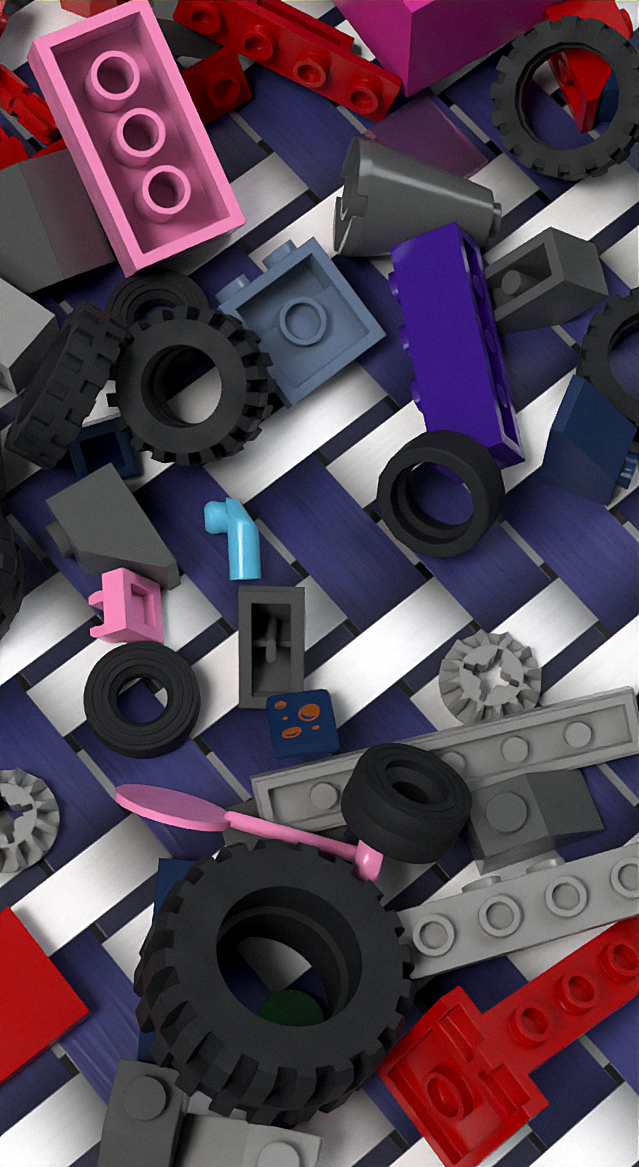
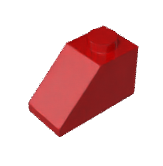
M568 0L544 8L542 21L550 19L553 22L560 20L561 16L577 15L584 19L594 18L614 28L628 40L634 38L631 18L624 8H618L615 0ZM568 49L551 56L547 60L580 134L592 131L597 121L602 92L613 71L612 68L602 57L588 50Z

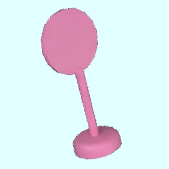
M124 784L116 787L115 801L125 809L140 816L186 829L209 832L233 828L268 839L283 840V843L296 846L298 842L320 848L319 853L332 857L338 856L343 860L353 862L352 866L354 868L351 874L363 884L370 879L376 885L384 855L370 848L360 839L358 846L238 812H227L223 808L204 799L162 787L141 784Z

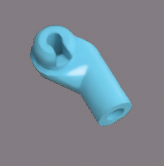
M226 497V502H208L204 506L205 530L210 534L227 533L230 580L261 579L260 539L255 522L239 500Z

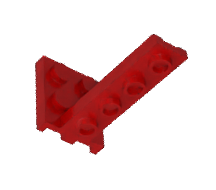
M639 916L615 923L483 1014H481L459 985L441 997L396 1043L376 1068L375 1072L445 1167H478L549 1106L550 1103L528 1075L639 996Z

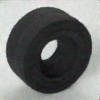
M380 743L368 748L359 758L352 776L343 790L340 807L348 827L370 848L401 862L429 864L442 859L454 846L460 831L469 818L472 796L462 777L451 766L435 755L407 744Z

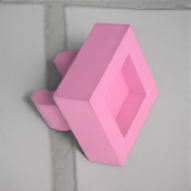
M123 567L103 573V590L93 593L88 598V603L90 606L104 611V624L90 628V636L107 643L146 641L164 644L160 584Z

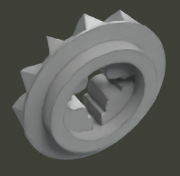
M480 629L475 635L463 640L457 639L451 650L442 659L438 681L439 691L450 713L460 722L469 724L534 708L541 692L542 669L538 667L530 646H523L514 640L508 631L496 634L486 633ZM495 659H499V667H501L500 678L509 682L507 687L496 685L492 693H488L485 702L481 701V679L472 675V672L475 670L485 672L489 664H493Z
M19 767L14 770L0 771V797L2 796L5 803L7 802L13 811L24 810L23 816L14 820L15 831L12 833L15 842L10 843L7 835L3 834L0 829V873L20 871L38 862L52 847L59 830V808L53 793L42 778L26 773Z

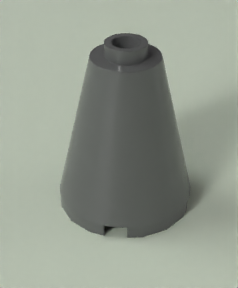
M355 136L352 138L340 177L346 178L342 197L336 196L334 209L333 249L335 252H338L337 255L346 256L347 258L391 255L389 247L455 221L479 245V249L485 245L487 238L495 239L501 223L502 207L500 203L494 202L491 189L369 137Z

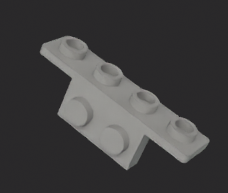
M639 842L565 863L563 857L548 859L528 867L526 875L506 881H501L500 876L486 877L462 887L463 893L396 912L405 928L403 934L397 937L399 944H408L412 949L415 969L408 979L413 982L639 916Z

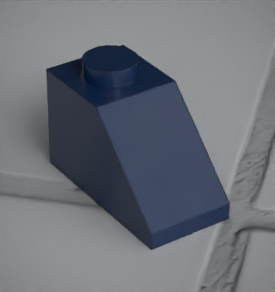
M572 375L550 428L538 481L608 507L616 486L628 490L637 468L639 454L630 451L637 428L585 378Z

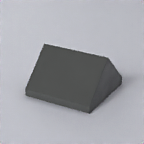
M69 149L21 161L0 170V278L25 295L116 261Z

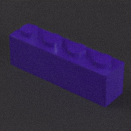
M455 221L389 247L394 271L388 275L389 285L395 300L402 307L405 324L399 326V336L406 354L413 362L416 378L410 380V391L416 407L423 414L426 432L447 429L468 435L489 451L500 470L525 462L479 245ZM428 462L431 468L438 469L456 484L464 483L460 476L446 466Z

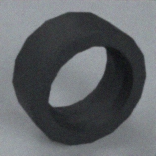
M445 429L420 434L407 442L391 457L379 476L376 498L382 520L393 536L409 549L433 558L455 557L476 546L495 523L503 509L505 486L499 466L485 447L468 435ZM422 462H432L446 466L460 476L471 493L474 511L468 521L462 524L450 525L437 521L425 513L412 496L409 475L413 468Z

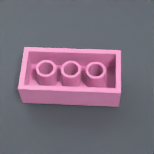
M148 0L129 1L33 40L26 58L126 278L144 270L153 269L227 237L246 224V220Z

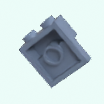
M314 236L298 248L291 239L262 260L268 269L251 283L242 274L215 295L221 304L215 310H219V313L232 315L243 321L241 326L246 330H253L262 340L258 347L261 352L269 353L273 366L267 367L269 379H276L275 393L287 409L295 405L386 336V333Z

